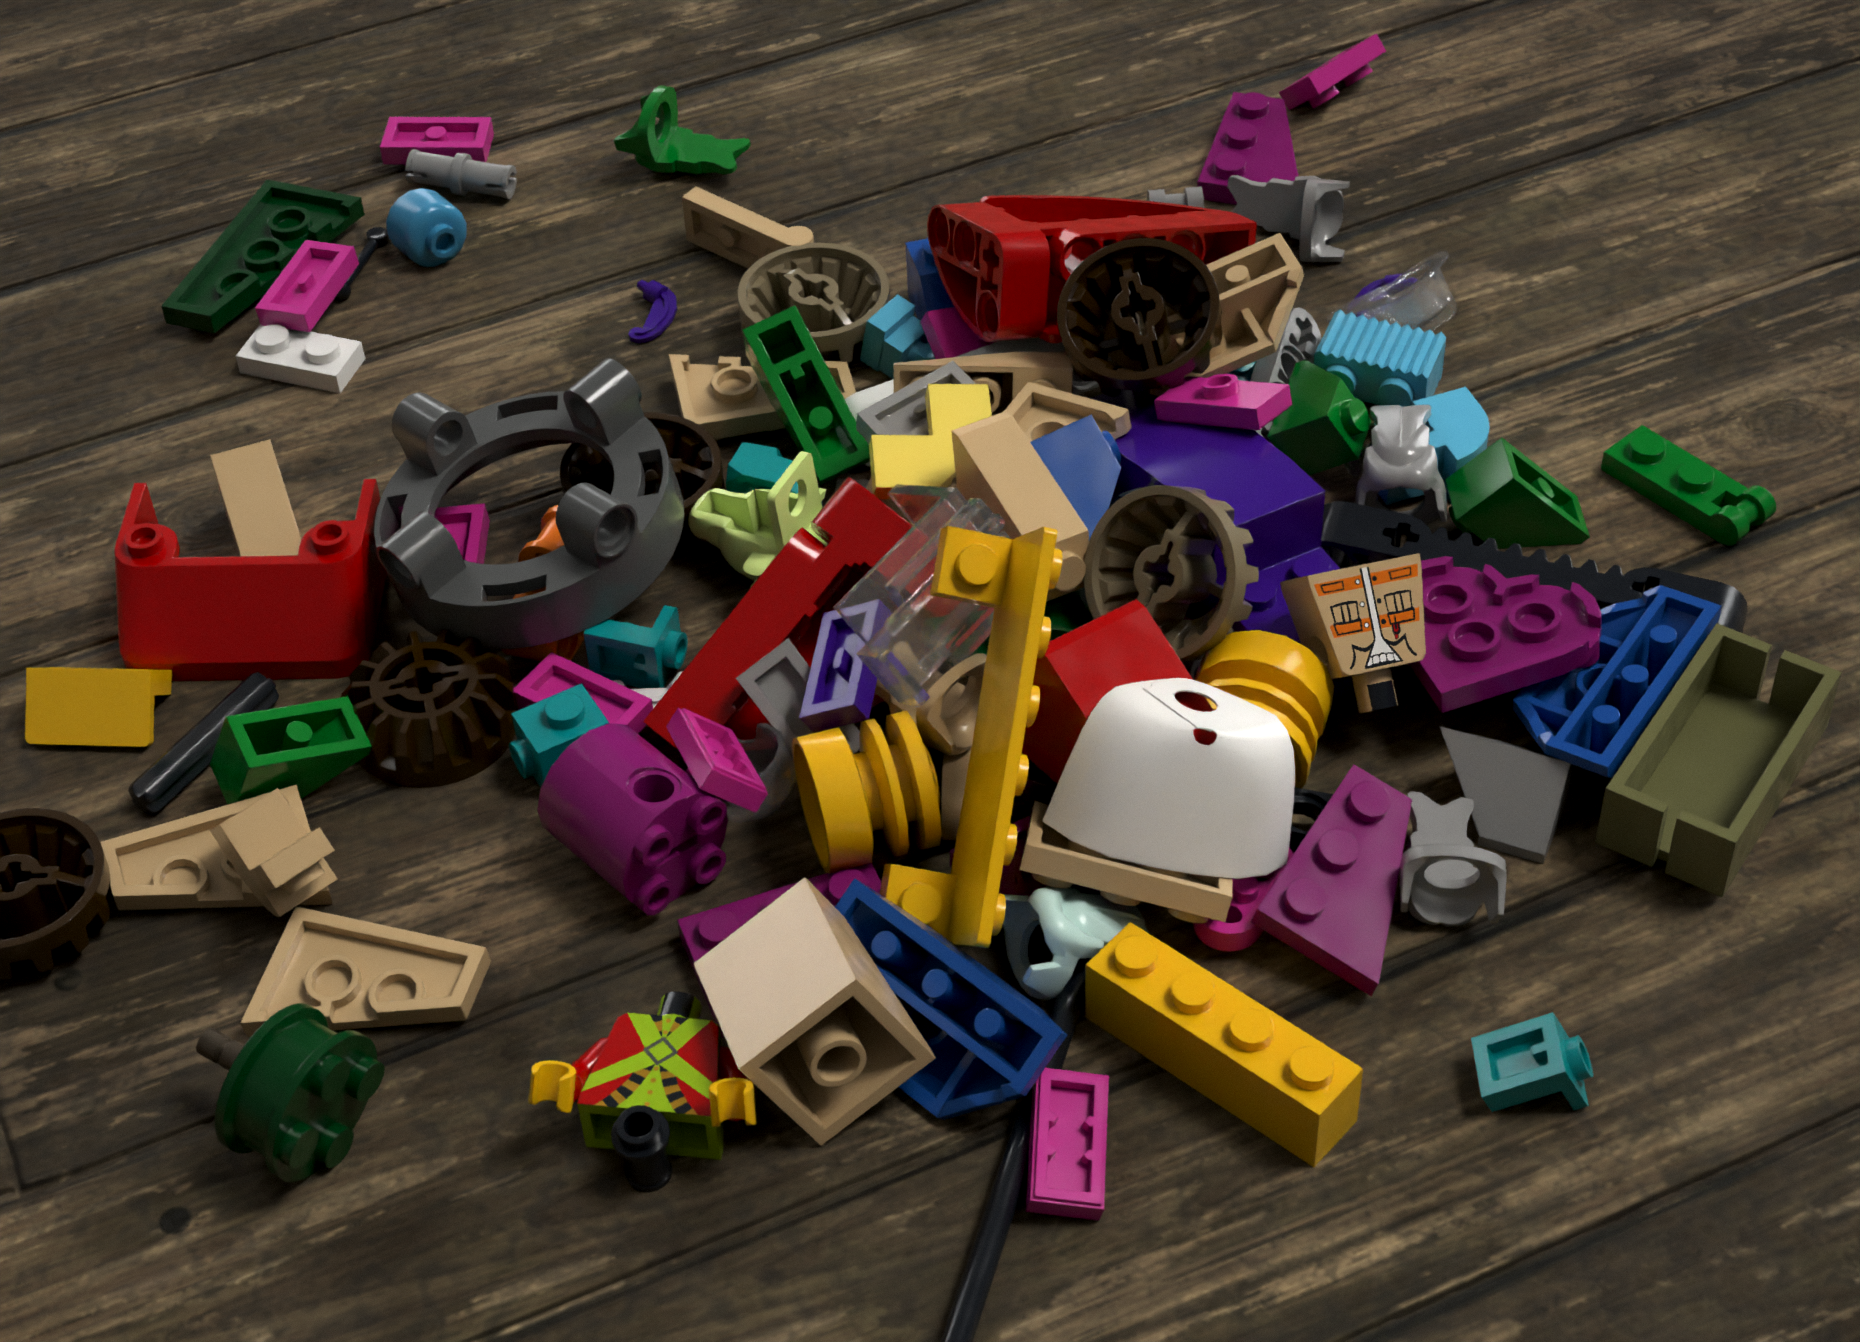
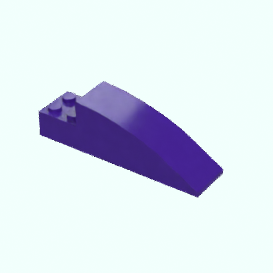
M1121 390L1120 394L1116 397L1101 394L1090 398L1129 410L1131 429L1123 436L1115 439L1121 454V470L1112 498L1136 488L1168 485L1199 488L1205 490L1206 495L1211 499L1226 501L1235 510L1234 525L1249 530L1252 536L1253 544L1244 549L1246 562L1248 565L1258 567L1259 570L1258 582L1247 584L1244 600L1253 606L1248 619L1234 622L1232 625L1233 632L1261 630L1284 635L1301 644L1284 599L1280 582L1340 569L1321 548L1325 490L1291 458L1254 430L1157 420L1154 400L1158 396L1150 394V400L1137 401L1131 390ZM1215 544L1211 557L1216 565V583L1224 587L1226 568L1221 550ZM1210 593L1203 601L1190 604L1186 615L1191 619L1200 618L1210 612L1220 599ZM1352 676L1332 679L1334 684L1333 700L1354 691Z

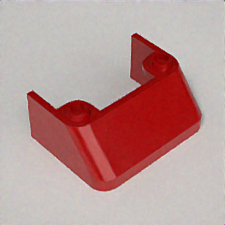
M364 479L355 520H327L317 524L302 537L298 555L179 557L180 546L177 536L172 529L158 523L147 484L134 483L114 548L119 651L125 669L172 670V681L245 680L251 673L256 672L261 673L266 678L270 677L272 680L338 679L350 676L362 660L369 661L387 578L386 569L377 556L374 537L375 517L381 499L376 479Z

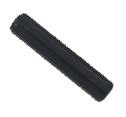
M259 672L251 673L131 783L128 792L132 797L133 804L150 815L158 813L210 764L226 716L266 710L277 702L279 694L275 689L276 684L270 677L266 678Z

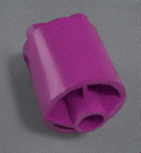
M608 723L583 734L571 743L554 762L540 788L537 811L542 827L647 915L660 913L670 902L678 899L696 883L707 884L719 875L725 865L726 854L720 848L724 842L728 824L726 804L715 795L701 790L695 779L627 725Z

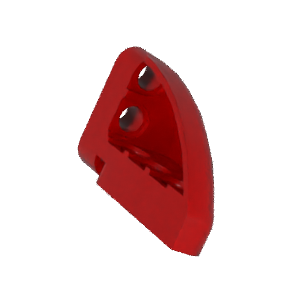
M1058 195L984 196L979 202L935 205L931 208L927 221L929 245L943 285L964 322L975 334L987 342L1039 337L1048 343H1062L1057 323V306L1064 284L1082 261L1110 244L1135 238L1166 240L1188 249L1207 265L1255 244L1257 222L1228 211L1154 201Z
M847 477L811 521L812 530L828 545L825 546L803 527L800 528L643 722L675 748L677 746L666 726L677 708H685L732 729L744 750L785 744L736 678L787 639L792 642L811 667L823 613L878 599L891 613L881 664L886 661L889 645L895 641H901L906 645L914 660L926 669L939 657L921 645L916 638L921 619L982 606L930 595L938 546L869 490L852 478ZM875 693L871 709L884 702Z

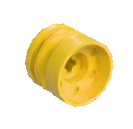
M1261 630L1232 632L1203 655L1194 680L1216 687L1275 714L1288 730L1293 745L1295 787L1303 788L1310 773L1311 763L1316 755L1317 741L1323 734L1332 707L1334 684L1328 669L1309 648L1284 635ZM1206 698L1212 709L1216 710L1215 703Z
M907 711L886 716V739L875 719L862 721L859 732L860 753L853 754L847 739L839 727L793 738L792 753L799 796L812 844L825 873H833L872 863L874 844L872 831L876 830L880 831L884 842L893 856L908 854V830L919 850L940 846L942 831L938 780L929 751L923 744L916 724Z

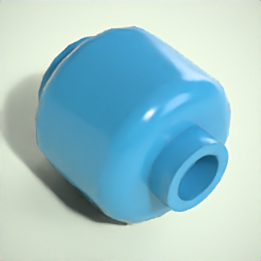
M418 188L400 196L390 208L386 220L387 234L392 244L417 265L424 267H435L455 258L462 249L467 236L466 221L461 211L436 191Z

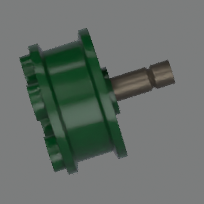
M304 1003L292 1004L276 1012L255 1031L245 1045L235 1040L232 1041V1038L214 1028H209L201 1035L196 1046L198 1054L216 1064L219 1063L221 1067L229 1071L222 1085L215 1110V1132L220 1143L236 1153L245 1154L254 1151L260 1153L265 1157V1163L269 1171L287 1182H295L307 1178L315 1173L322 1164L328 1168H333L345 1158L353 1142V1129L359 1121L369 1098L372 1097L380 1086L385 1072L384 1064L377 1060L376 1047L370 1038L353 1030L340 1033L332 1031L328 1028L324 1014Z

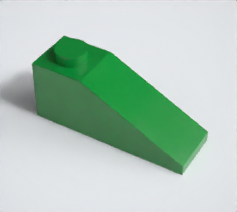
M796 305L742 329L746 356L771 405L800 452L812 454L816 478L820 485L870 462L869 445L865 438L856 430V420Z

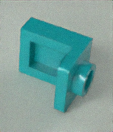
M581 683L511 713L517 740L509 743V750L520 775L524 779L533 776L541 788L551 766L571 743L589 730L606 725L609 721Z

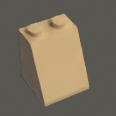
M806 877L693 963L738 1069L821 1146L935 1059L931 1048L845 917Z

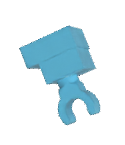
M897 294L867 320L860 361L877 372L881 371L894 379V363L935 359L921 326V320L914 316V304Z

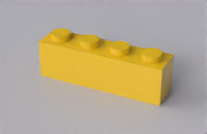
M1129 922L1085 965V1018L1312 1167H1315L1357 1122L1363 1075L1362 1067L1135 924Z

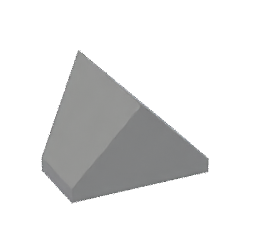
M1440 727L1464 796L1474 801V809L1471 815L1479 835L1478 845L1543 864L1578 775L1579 767L1546 755L1541 751Z

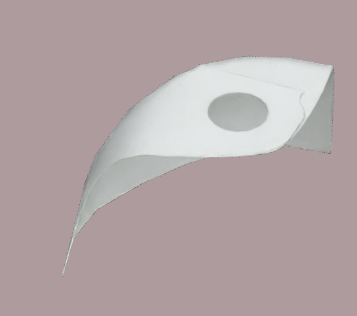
M1170 678L1115 686L1101 698L1081 730L1042 822L1072 842L1107 857L1149 867L1233 879L1268 875L1286 865L1288 861L1295 788L1294 749L1288 730L1275 714L1237 696L1196 680ZM1191 692L1202 695L1214 702L1217 709L1211 712L1190 709L1180 704L1175 699V694ZM1193 730L1214 731L1217 734L1216 740L1210 745L1200 744L1195 740Z

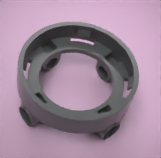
M605 358L566 391L542 392L514 397L488 405L466 416L422 392L410 394L399 403L392 418V432L400 442L407 459L395 472L382 494L375 517L374 537L377 556L386 569L402 605L417 624L437 637L441 629L449 630L454 643L458 645L470 636L479 640L483 649L496 650L533 647L573 636L607 620L638 598L664 570L681 536L684 523V500L664 441L658 430L643 414L640 405L642 394L639 385L623 365L611 358ZM580 443L601 453L613 466L614 484L611 495L590 483L577 484L564 494L556 511V525L564 545L552 552L530 560L493 565L463 560L458 546L449 531L434 517L441 498L465 478L500 459L526 450L549 445ZM644 463H647L662 479L661 484L655 483V494L644 495L646 486L642 465ZM546 587L545 591L508 600L487 601V596L521 594Z

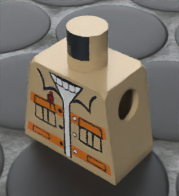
M1417 553L1280 582L1284 599L1301 644L1309 648L1326 665L1331 679L1352 676L1359 713L1398 706L1390 667L1421 661L1426 654L1420 554Z

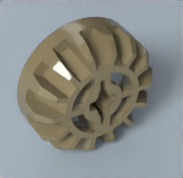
M806 243L800 246L785 247L769 253L750 266L741 278L738 286L741 331L796 305L824 361L847 362L848 365L852 362L853 354L859 357L861 355L867 320L890 301L889 280L883 267L874 258L860 250L833 243Z
M1155 485L1143 487L1126 494L1116 501L1101 517L1087 547L1084 561L1086 565L1084 588L1093 619L1137 599L1147 608L1182 662L1202 659L1207 651L1214 648L1226 638V635L1233 632L1232 625L1234 622L1248 619L1253 606L1244 600L1246 585L1258 582L1259 570L1258 567L1248 565L1246 562L1244 549L1253 544L1249 530L1234 525L1235 510L1226 501L1211 499L1206 495L1205 490L1199 488ZM1215 544L1221 550L1226 568L1224 587L1216 583V565L1211 557ZM1210 593L1220 599L1216 606L1204 616L1192 620L1184 619L1190 604L1203 601Z

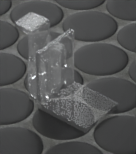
M896 484L888 492V496L914 526L833 608L865 643L856 655L899 703L921 707L930 698L927 691L952 667L968 658L990 636L994 608L930 595L941 529L946 526H953L1005 538L1010 537L1005 531L999 533L1004 528L1005 521L1000 514L993 513L982 499L970 498L967 501L957 488Z

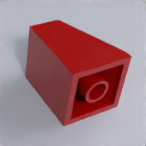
M1137 599L1050 641L1045 655L1042 658H1037L1033 685L1038 686L1040 689V703L1033 725L1025 729L1022 753L1027 755L1056 784L1059 782L1067 760L1092 710L1111 689L1124 684L1157 679L1187 678L1193 680L1147 608ZM1191 692L1175 694V699L1185 707L1201 712L1214 711L1207 699L1202 695ZM1193 730L1195 740L1200 744L1210 745L1216 740L1217 734L1214 731Z

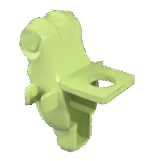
M803 451L799 452L771 490L754 489L746 494L720 488L707 491L697 500L689 513L688 524L691 532L696 537L705 539L719 548L725 560L736 571L753 580L754 583L800 528L803 527L827 546L828 544L811 528V521L822 509L821 502L826 494V489L818 487L812 454ZM796 481L798 483L797 494L790 492Z

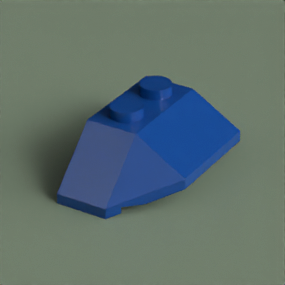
M1659 585L1643 592V596L1640 599L1615 603L1601 609L1602 626L1598 661L1592 666L1576 668L1564 675L1521 688L1513 699L1514 712L1544 754L1602 776L1613 778L1715 624L1718 623L1722 605Z
M854 878L835 908L845 917L935 1056L933 1061L901 1084L899 1088L934 1116L942 1120L1025 1097L1067 1034L1040 1007L943 935Z

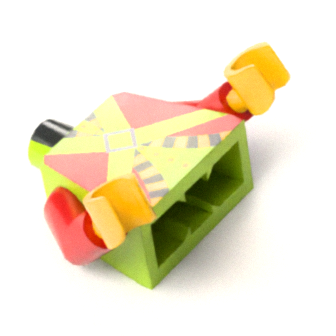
M675 991L666 993L661 998L657 1015L625 1013L617 1017L609 1036L596 1041L572 1064L555 1060L541 1061L534 1064L531 1068L528 1104L536 1105L541 1101L557 1102L556 1107L558 1111L569 1113L573 1109V1103L577 1102L586 1147L614 1149L610 1134L612 1126L620 1114L633 1106H648L662 1113L668 1121L671 1134L666 1147L668 1155L721 1160L724 1121L744 1119L746 1125H755L757 1090L754 1083L738 1069L730 1048L722 1046L720 1026L712 1020L699 1019L702 1010L700 1001L688 993Z

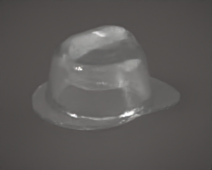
M1440 251L1429 256L1392 282L1344 304L1327 316V322H1330L1334 313L1341 309L1346 315L1353 312L1355 316L1363 314L1368 320L1375 317L1379 322L1386 319L1390 325L1397 322L1401 327L1408 324L1412 330L1420 327L1423 332L1429 329L1434 331L1453 317L1457 311V303L1440 268L1448 259L1449 253L1447 251Z

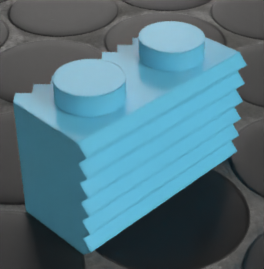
M1340 309L1334 313L1314 353V364L1340 377L1353 396L1362 402L1379 406H1412V401L1433 396L1443 371L1446 336L1442 332L1435 335L1431 329L1423 332L1420 327L1412 330L1408 324L1403 327L1397 322L1390 325L1386 319L1379 322L1375 317H1372L1368 320L1363 314L1359 317H1356L1353 312L1346 315Z

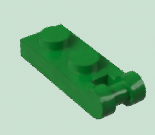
M1643 425L1603 453L1602 471L1726 546H1732L1748 534L1750 525L1758 526L1773 516L1776 511L1775 499L1764 487L1759 485H1753L1749 488L1745 487Z

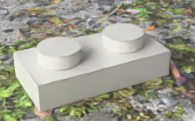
M260 324L237 353L236 359L239 371L242 374L340 394L364 362L365 355L361 341L328 334L290 330L277 324L267 326Z

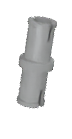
M416 149L410 151L406 161L405 171H414L413 173L406 174L408 183L450 188L452 194L465 196L469 191L499 196L510 200L515 192L517 178H510V175L515 176L517 174L514 165L506 166L475 161L471 155L459 152L455 157L420 152Z

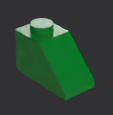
M1307 360L1297 362L1288 382L1292 405L1274 419L1267 437L1276 448L1291 458L1309 476L1359 459L1371 424L1364 403L1353 396L1340 377Z
M1502 437L1445 479L1452 503L1448 510L1455 525L1463 533H1470L1471 536L1475 534L1484 542L1488 538L1495 539L1498 549H1508L1513 543L1520 544L1521 548L1581 544L1590 538L1578 496Z
M346 696L226 716L210 761V766L227 804L266 794L277 788L283 789L293 785H297L300 798L302 799L369 755L372 745L357 714L354 713L349 697Z

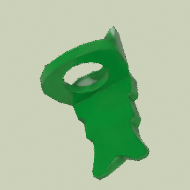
M661 85L656 87L650 95L641 97V114L633 128L614 139L616 150L634 154L638 165L655 172L690 174L718 173L727 175L733 173L737 169L735 160L747 151L751 145L750 140L747 138L716 139L713 135L693 133L691 129L678 127L676 91L674 87ZM657 117L659 118V123L655 125V120Z

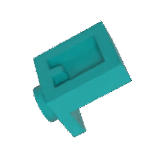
M667 605L663 606L652 628L607 619L586 629L583 633L589 670L612 681L621 680L624 685L638 688H663L672 670H678L682 666L688 647L687 634L681 632L678 608Z
M1553 1012L1471 1038L1481 1097L1491 1112L1562 1091L1573 1110L1589 1106L1584 1080L1593 1077V1068L1588 1051L1579 1035L1569 1038Z

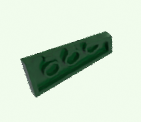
M267 179L161 307L166 324L216 333L269 290L305 240L330 243L364 216L361 197Z

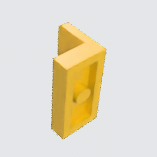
M75 667L26 668L25 740L29 744L151 746L154 742L155 696L171 695L172 670Z

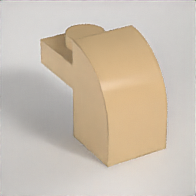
M278 788L210 830L239 876L251 889L255 897L267 910L277 917L287 913L337 880V877L324 859V857L335 851L320 827L307 833Z

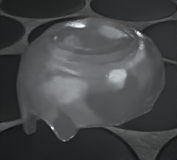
M758 723L754 739H738L764 783L768 795L756 813L717 797L726 804L729 822L746 823L773 816L784 807L796 784L793 755L782 732L767 723Z

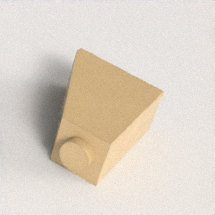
M1005 411L952 430L961 528L1010 539L1017 538L1041 527L1057 529L1055 548L1062 551V568L1057 585L1053 590L1048 589L1046 602L1083 588L1086 572L1084 561L1089 544L1088 529L1014 417Z
M271 440L210 455L223 507L239 556L298 555L301 536Z

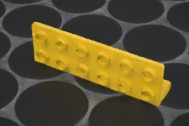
M946 526L940 532L930 595L994 608L951 874L896 864H885L880 895L943 935L956 946L988 948L992 935L997 936L1005 918L1006 899L1004 894L999 893L1003 865L1008 866L1011 863L1017 845V827L1015 824H1011L1010 820L1014 796L1022 794L1028 777V756L1021 753L1025 729L1033 725L1040 703V689L1038 686L1033 685L1037 658H1042L1045 655L1051 636V620L1049 617L1044 616L1048 589L1053 590L1057 585L1063 560L1061 549L1055 548L1057 529L1041 527L1014 539L953 526Z

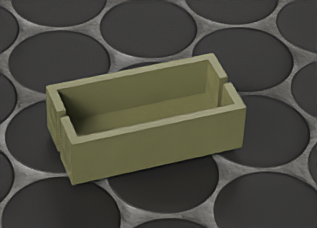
M1716 623L1607 785L1595 843L1650 867L1654 865L1657 858L1667 862L1665 873L1723 898L1825 732L1842 672L1784 650L1779 659L1768 704L1759 700L1772 645Z

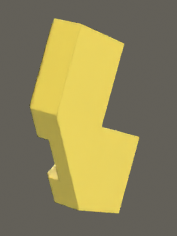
M928 384L925 402L929 435H871L869 455L873 494L879 499H936L951 485L953 478L956 477L951 431L992 416L988 384Z

